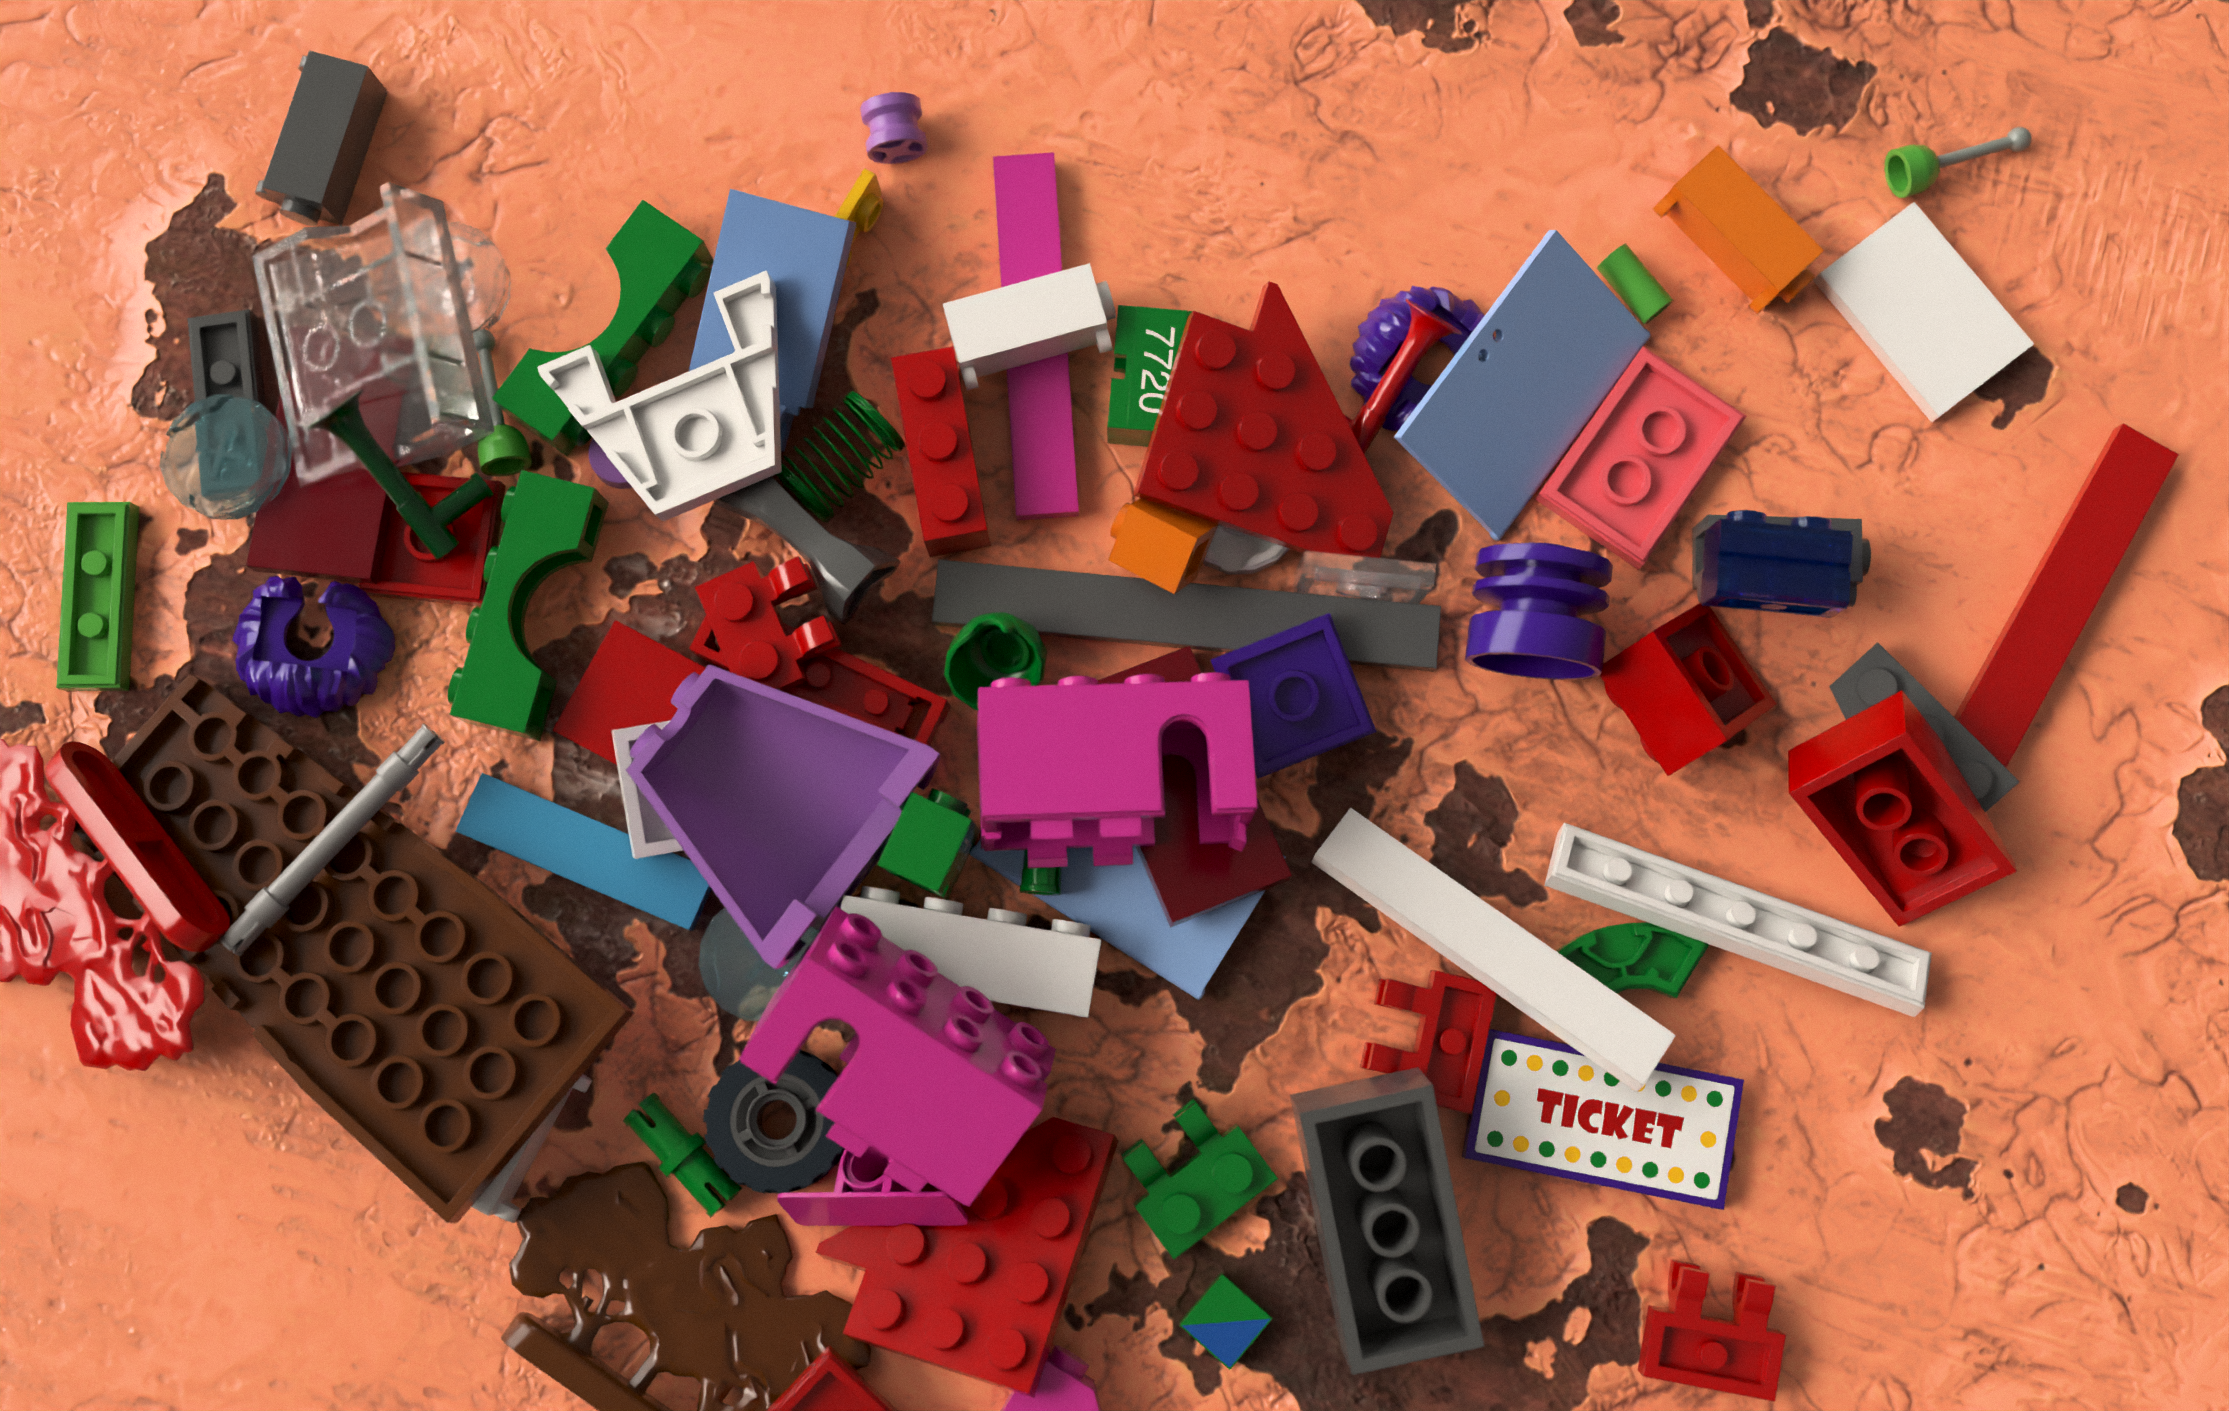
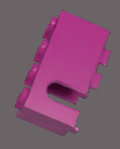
M1210 672L1193 676L1191 682H1165L1164 678L1159 675L1140 674L1126 678L1122 684H1098V680L1093 677L1071 676L1059 680L1058 685L1031 686V682L1027 679L1003 678L993 681L991 687H978L977 740L981 849H984V851L1027 850L1028 868L1067 867V848H1093L1094 866L1133 865L1132 846L1155 845L1154 818L1165 816L1162 756L1174 754L1186 758L1195 771L1200 844L1229 843V847L1242 852L1246 844V830L1257 809L1249 680L1231 681V677L1228 674Z
M836 906L769 1001L739 1060L747 1067L776 1084L813 1030L821 1022L834 1019L848 1023L855 1029L856 1033L839 1056L841 1060L847 1063V1066L816 1109V1111L835 1122L826 1137L859 1158L862 1157L870 1145L890 1157L892 1160L888 1162L883 1173L916 1195L926 1182H929L964 1206H970L1042 1110L1048 1086L1044 1081L1051 1073L1056 1049L1049 1045L1046 1037L1035 1027L1024 1022L1016 1024L995 1010L991 1001L980 991L969 986L960 987L938 973L934 963L925 955L914 950L905 951L883 937L880 929L868 918L856 913L848 914Z

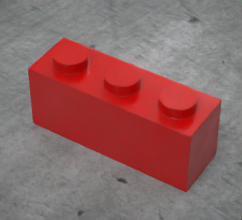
M954 347L891 357L922 535L929 556L934 557L991 546Z

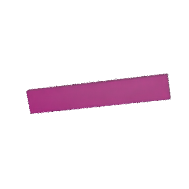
M1054 152L993 156L1001 287L1062 271ZM1067 352L1007 369L1017 521L1079 516Z

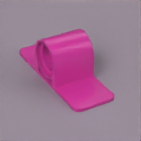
M871 1145L861 1158L846 1149L844 1150L839 1163L834 1192H786L778 1194L777 1198L778 1203L794 1222L803 1226H897L903 1223L915 1226L966 1225L968 1223V1216L957 1200L944 1192H919L916 1195L885 1174L872 1181L879 1173L885 1170L888 1162L892 1159Z

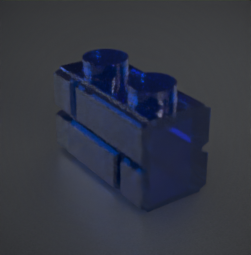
M1752 510L1730 511L1726 513V519H1719L1706 530L1700 599L1703 606L1831 618L1847 609L1850 600L1851 573L1849 572V567L1852 564L1853 534L1851 531L1831 529V520L1813 516L1793 518L1791 525L1766 523L1767 515L1765 513Z

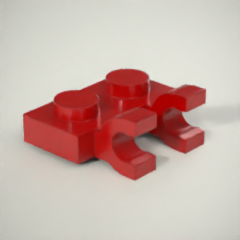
M799 556L775 567L765 577L760 566L752 561L695 587L731 673L784 692L808 681L801 663L843 646L834 624L831 621L828 622L824 615L801 625L792 634L788 635L776 606L818 589L809 566L803 564Z
M1437 970L1430 971L1427 988L1392 979H1379L1374 1005L1421 1015L1413 1052L1365 1042L1360 1068L1385 1074L1419 1068L1433 1085L1437 1106L1472 1114L1497 993L1478 980Z
M1671 1259L1668 1275V1309L1648 1305L1637 1371L1643 1377L1775 1402L1786 1335L1780 1330L1767 1327L1776 1286L1772 1283H1766L1765 1278L1762 1276L1735 1272L1732 1292L1733 1321L1701 1315L1710 1273L1700 1270V1266L1697 1264Z

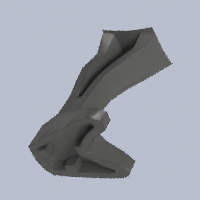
M772 477L713 500V504L762 525L788 542L810 564L820 586L828 613L843 625L850 621L867 592L880 581L888 578L900 564L899 559L878 547L852 544L832 535L816 522Z

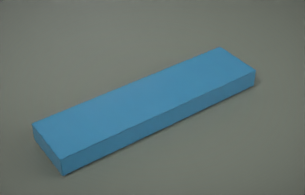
M484 773L481 774L455 832L690 931H694L712 890L691 860L672 852L634 859L632 857L629 834Z

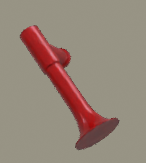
M1409 299L1405 301L1411 309V322L1408 334L1400 350L1367 403L1363 404L1354 420L1344 415L1364 454L1386 421V415L1428 350L1445 336L1450 334L1462 335V332L1456 327Z

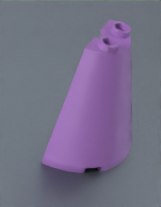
M709 664L701 675L696 672L691 673L677 688L671 699V704L677 707L678 710L670 722L663 729L652 724L639 736L630 751V756L634 760L626 771L762 959L772 968L779 969L789 963L803 950L806 943L801 940V937L808 928L812 927L819 931L836 906L841 909L843 895L851 896L879 861L910 793L917 786L924 791L929 785L938 767L940 754L926 744Z

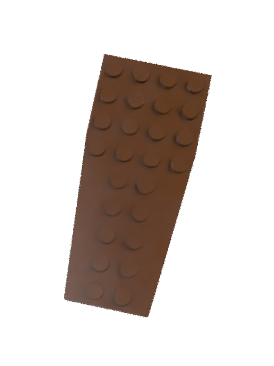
M189 675L183 680L111 761L223 905L229 915L230 926L246 911L245 906L263 887H269L359 793L209 683L194 675ZM380 809L296 896L289 904L290 909L272 928H266L243 952L242 956L235 955L232 949L229 951L220 941L204 952H190L172 944L187 963L196 964L215 985L212 990L230 1010L238 1011L255 1029L252 1033L303 1091L447 1223H458L634 1014L629 1007L497 892L383 809ZM76 820L74 831L95 853L92 858L95 861L102 862L105 857ZM114 872L113 875H115L120 880V882L127 888V886L124 884V882L121 880L118 874ZM136 898L132 899L131 901L144 914L145 910Z

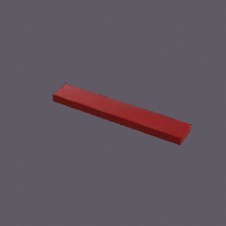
M2124 423L2113 429L1954 715V718L2005 768H2007L2179 455Z

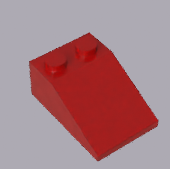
M1903 690L1788 750V787L1790 796L1898 927L2017 872L2016 863L1943 742Z

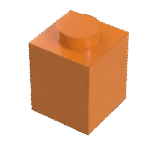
M1142 498L1131 504L1127 502L1119 510L1110 530V536L1115 538L1116 541L1108 560L1176 594L1197 578L1218 524Z

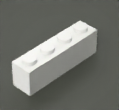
M862 886L860 898L843 895L841 904L843 911L848 914H860L868 918L880 929L883 937L905 951L914 950L925 955L934 963L938 973L958 986L972 987L993 1002L1089 1018L1102 943L1101 939L1089 937L1091 925L1053 919L1051 931L1025 926L1027 914L989 908L987 920L963 916V903L932 897H925L924 908L899 905L900 892Z

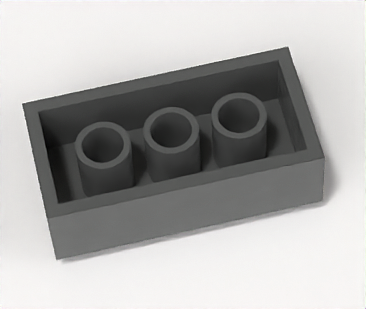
M1413 1068L1290 1094L1340 1346L1352 1375L1484 1347L1431 1082L1419 1068Z

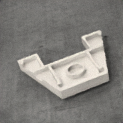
M767 270L714 292L735 349L734 353L618 402H616L600 356L591 345L537 367L543 380L555 391L569 408L568 410L588 431L618 471L652 512L662 521H666L782 472L777 297L775 283Z

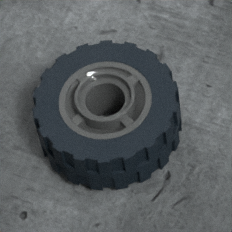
M799 1050L776 1084L741 1063V1060L733 1065H729L721 1073L722 1077L716 1085L712 1086L708 1095L710 1101L708 1108L704 1109L703 1122H706L707 1134L705 1135L707 1147H711L715 1156L714 1161L720 1169H724L731 1176L730 1179L739 1185L751 1188L752 1191L780 1194L803 1189L818 1182L837 1165L843 1155L844 1148L826 1137L835 1122L816 1111L817 1106L838 1078L835 1071L827 1063L815 1055ZM778 1100L789 1103L795 1110L797 1118L794 1130L783 1139L772 1138L765 1132L762 1125V1116L768 1105Z

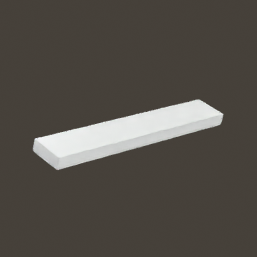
M1352 808L1348 810L1328 836L1311 862L1635 1092H1638L1645 1085L1676 1036Z
M1563 823L1557 833L1544 886L1915 1017L1925 1007L1931 952L1567 823Z

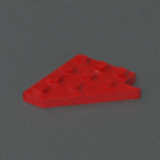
M1268 281L1263 286L1250 330L1193 311L1188 316L1133 496L1366 575L1375 574L1394 513L1279 285Z
M1052 1117L1022 1135L970 1206H964L958 1202L968 1216V1223L966 1225L915 1226L903 1223L897 1226H850L820 1242L816 1253L822 1258L865 1271L843 1334L851 1339L1034 1398L1119 1142L1116 1136ZM928 1184L920 1190V1192L941 1191L932 1184Z

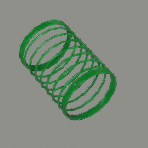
M855 391L847 393L845 398H842V401L865 426L876 434L887 449L890 457L871 445L840 411L832 408L838 418L868 446L880 463V466L862 455L827 418L823 417V421L860 458L871 476L861 471L845 458L816 427H813L815 433L842 458L857 477L861 486L835 467L805 436H803L804 441L828 463L846 485L851 495L826 477L796 446H793V449L820 475L841 504L817 487L787 456H783V458L804 478L826 506L782 463V472L776 474L788 489L825 523L831 521L835 514L824 497L838 507H844V502L835 488L847 497L854 498L853 490L847 481L858 488H864L863 481L856 471L868 479H874L873 472L867 462L877 469H883V462L878 454L888 460H892L893 454L889 447L897 452H901L903 447H905V442L892 425L866 399Z

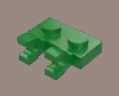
M1191 1099L1174 1112L1173 1116L1200 1152L1169 1175L1142 1138L1121 1153L1125 1163L1148 1191L1136 1200L1133 1205L1173 1259L1177 1258L1278 1179L1237 1124L1220 1135L1194 1099Z

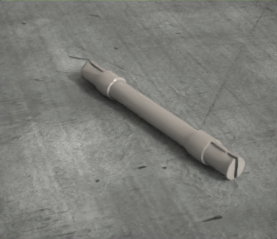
M423 723L422 727L398 752L393 751L376 769L377 774L269 887H263L245 906L246 911L219 938V941L229 951L232 949L235 955L242 956L243 952L266 928H272L290 909L289 904L382 806L397 791L401 792L419 774L418 769L445 743L434 730L432 731L428 725Z

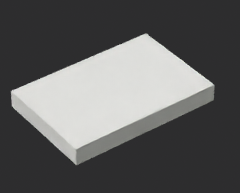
M1915 202L1828 266L1813 280L1931 423L2034 345L2032 340Z

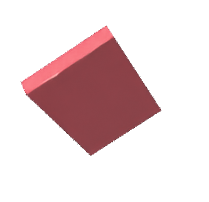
M1642 347L1535 500L1639 570L1747 416L1645 347Z

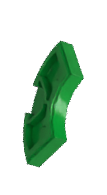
M1626 923L1607 926L1585 933L1566 943L1556 952L1615 993L1626 989H1649L1669 998H1677L1710 944L1651 923Z

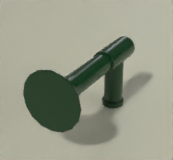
M361 389L325 413L306 429H323L341 439L355 453L397 506L396 510L437 560L460 543L447 526L485 498L489 499L492 497L493 492L475 472L470 476L471 479L431 507L422 494L416 492L365 425L359 410V397L363 392V389Z

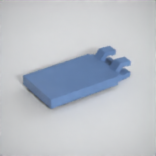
M730 189L689 371L732 354L735 351L714 292L767 270L775 283L777 297L782 452L786 448L794 415L799 416L801 407L813 408L856 222Z

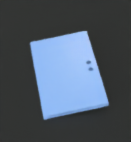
M1549 230L1395 434L1394 438L1490 533L1492 539L1499 541L1617 383L1639 350L1648 341L1651 334L1648 330L1644 329L1557 230ZM1494 331L1496 332V338H1495V339H1493V333H1494Z
M981 839L977 845L972 847L970 851L972 857L1016 885H1021L1024 850L984 851V849H981ZM1132 846L1133 865L1094 866L1093 848H1067V867H1061V895L1034 896L1071 920L1091 925L1090 932L1197 1000L1204 996V988L1265 890L1170 928L1136 846Z

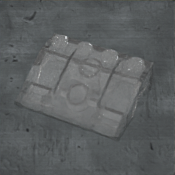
M387 182L380 186L384 207L349 226L305 227L252 256L300 488L312 489L370 474L355 453L341 439L323 429H306L325 413L361 389H363V392L359 397V410L363 421L374 439L397 467L448 455L495 432L442 200Z

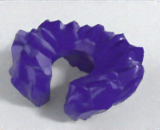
M1413 285L1410 291H1400L1395 297L1381 299L1379 306L1370 311L1367 320L1358 326L1360 337L1352 345L1355 356L1351 357L1349 364L1351 370L1356 374L1351 380L1352 388L1364 397L1366 404L1400 350L1408 334L1411 322V309L1405 301L1406 299L1426 308L1462 332V335L1450 334L1439 340L1449 347L1454 356L1485 316L1476 303L1471 299L1462 301L1445 288L1432 286L1427 289ZM1411 375L1386 415L1387 419L1382 428L1398 431L1432 385L1423 384Z
M279 576L269 577L265 584L253 590V598L239 615V621L232 639L238 645L235 660L236 670L240 680L246 682L250 696L258 694L263 702L271 704L279 714L290 712L298 717L306 714L318 718L324 711L337 712L345 704L347 706L356 705L360 700L361 694L372 695L376 691L377 673L385 669V664L392 660L395 651L393 630L381 616L377 603L365 591L355 585L342 584L338 581L331 582L318 599V603L326 605L327 616L333 626L334 640L332 646L321 658L304 661L297 658L290 651L287 644L288 628L305 606L303 587L294 576L285 579Z

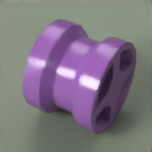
M890 92L873 96L862 103L860 106L862 122L870 130V136L865 142L867 155L870 160L882 164H896L917 159L925 154L928 150L926 135L918 128L917 122L922 116L919 97L906 92Z

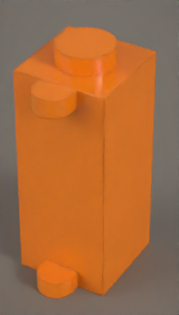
M1719 145L1675 183L1669 193L1653 208V211L1660 218L1667 215L1752 301L1749 307L1756 314H1759L1768 307L1778 296L1788 304L1816 277L1808 268L1824 250Z

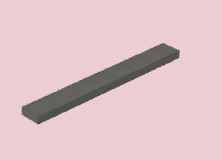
M938 559L932 623L937 626L963 628L972 618L991 612H1006L1032 624L1039 635L1174 648L1190 646L1191 649L1230 652L1305 621L1330 613L1350 664L1434 672L1437 668L1441 606L1190 583L1176 594H1173L1143 578Z

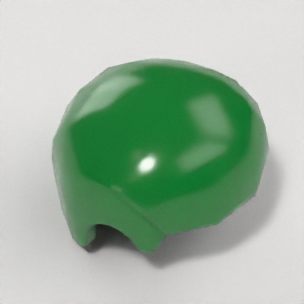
M1006 612L985 613L972 618L954 636L947 651L944 676L953 695L972 709L978 711V687H991L993 681L1003 678H1023L1029 680L1031 686H1038L1044 679L1047 650L1032 624Z

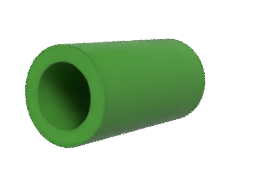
M1627 244L1617 248L1597 266L1598 271L1644 325L1657 317L1674 301Z

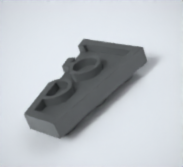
M1878 642L1829 686L1845 719L1903 690L1943 742L1984 812L1989 810L2020 782Z

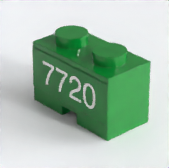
M1118 305L1114 372L1125 373V378H1112L1107 425L1108 444L1148 447L1188 316L1193 311Z
M934 788L931 789L927 798L911 792L877 865L898 878L948 900L980 832L974 821L969 818L972 811L967 808L966 803Z

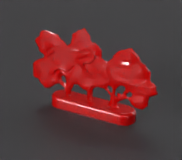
M0 739V982H11L17 975L23 976L28 984L49 986L59 972L68 973L75 980L70 1027L78 1059L85 1067L108 1069L118 1065L127 1071H146L160 1055L171 1060H178L184 1053H190L194 1049L189 1022L195 1011L204 1003V980L195 967L183 961L170 962L165 960L160 942V931L170 942L179 948L190 952H204L211 949L219 941V938L227 932L230 927L229 915L106 755L94 747L81 742L71 741L64 743L45 766L46 779L63 802L57 803L50 801L44 789V763L37 746L19 743L9 747L4 739ZM51 814L57 821L47 831H44L40 828V821L44 816ZM76 820L105 857L102 862L94 861L91 856L74 849L70 840L74 832ZM114 872L118 874L145 910L140 919L127 920L120 918L108 906L104 897L105 882ZM125 927L133 928L134 932L129 941L118 937L119 929ZM143 934L147 936V940L142 947L147 953L149 951L151 953L146 973L140 977L135 974L132 968L133 949ZM161 963L166 976L158 984L154 981L155 968Z

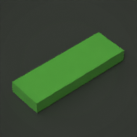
M67 502L56 684L58 689L64 691H129L139 506L132 502Z

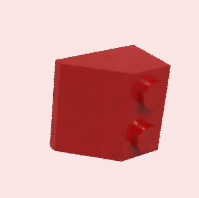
M1700 602L1605 662L1600 674L1609 699L1614 705L1625 712L1640 735L1643 749L1652 760L1660 764L1667 776L1726 742L1777 705L1714 611L1705 602Z

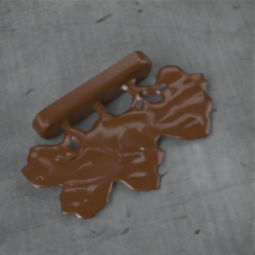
M645 1162L614 1166L604 1174L588 1171L578 1176L567 1177L552 1198L533 1197L530 1198L524 1208H521L522 1211L516 1223L523 1240L518 1252L509 1263L511 1283L526 1296L544 1298L552 1294H564L572 1310L574 1329L570 1332L561 1333L539 1317L527 1312H521L515 1316L501 1336V1339L521 1357L598 1411H672L645 1392L655 1376L660 1372H670L675 1376L694 1377L701 1383L697 1411H766L829 1345L855 1370L867 1367L871 1361V1348L869 1344L851 1339L843 1334L853 1304L834 1296L827 1290L814 1295L790 1297L784 1295L781 1282L786 1274V1267L793 1256L786 1232L782 1229L777 1214L749 1221L741 1231H734L727 1225L705 1228L698 1233L690 1248L679 1249L669 1242L667 1197L650 1166ZM566 1267L573 1270V1284L569 1289L559 1281L560 1273ZM588 1269H595L602 1276L603 1297L595 1312L588 1311L593 1300L586 1295L582 1298L584 1273ZM611 1301L625 1302L623 1311L616 1315L606 1314ZM614 1322H628L641 1329L649 1338L650 1354L631 1380H628L592 1354V1343L601 1326ZM733 1387L743 1388V1397L737 1404L731 1406L722 1403Z

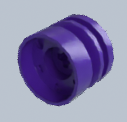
M1511 543L1481 548L1476 554L1475 570L1486 578L1479 579L1474 583L1472 595L1477 600L1500 608V610L1474 614L1469 619L1465 661L1472 666L1486 671L1527 678L1579 680L1599 676L1603 670L1606 631L1602 626L1578 616L1602 612L1609 607L1610 596L1599 588L1611 582L1612 563L1607 558L1592 552L1550 543Z

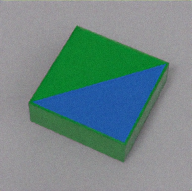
M1221 1272L1182 1318L1179 1326L1230 1370L1273 1318Z

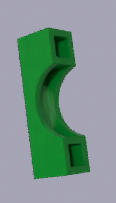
M643 199L605 248L616 266L620 279L619 304L608 327L596 339L574 350L546 352L529 348L491 398L509 417L567 457L576 445L578 447L585 445L592 436L568 410L569 408L555 391L543 380L537 367L591 345L600 356L613 395L615 397L621 396L635 380L638 372V366L636 365L650 346H659L670 334L675 323L674 314L686 298L696 297L710 279L712 270L710 266L714 260L704 241Z
M521 470L517 486H511L507 490L501 509V518L505 523L500 544L499 547L493 546L490 549L484 565V581L488 585L481 607L476 606L472 610L467 622L466 641L470 643L466 660L463 668L458 667L450 680L448 702L452 704L449 715L468 724L541 741L557 680L536 663L529 651L524 630L526 610L534 592L550 575L570 565L592 562L609 504L594 487Z

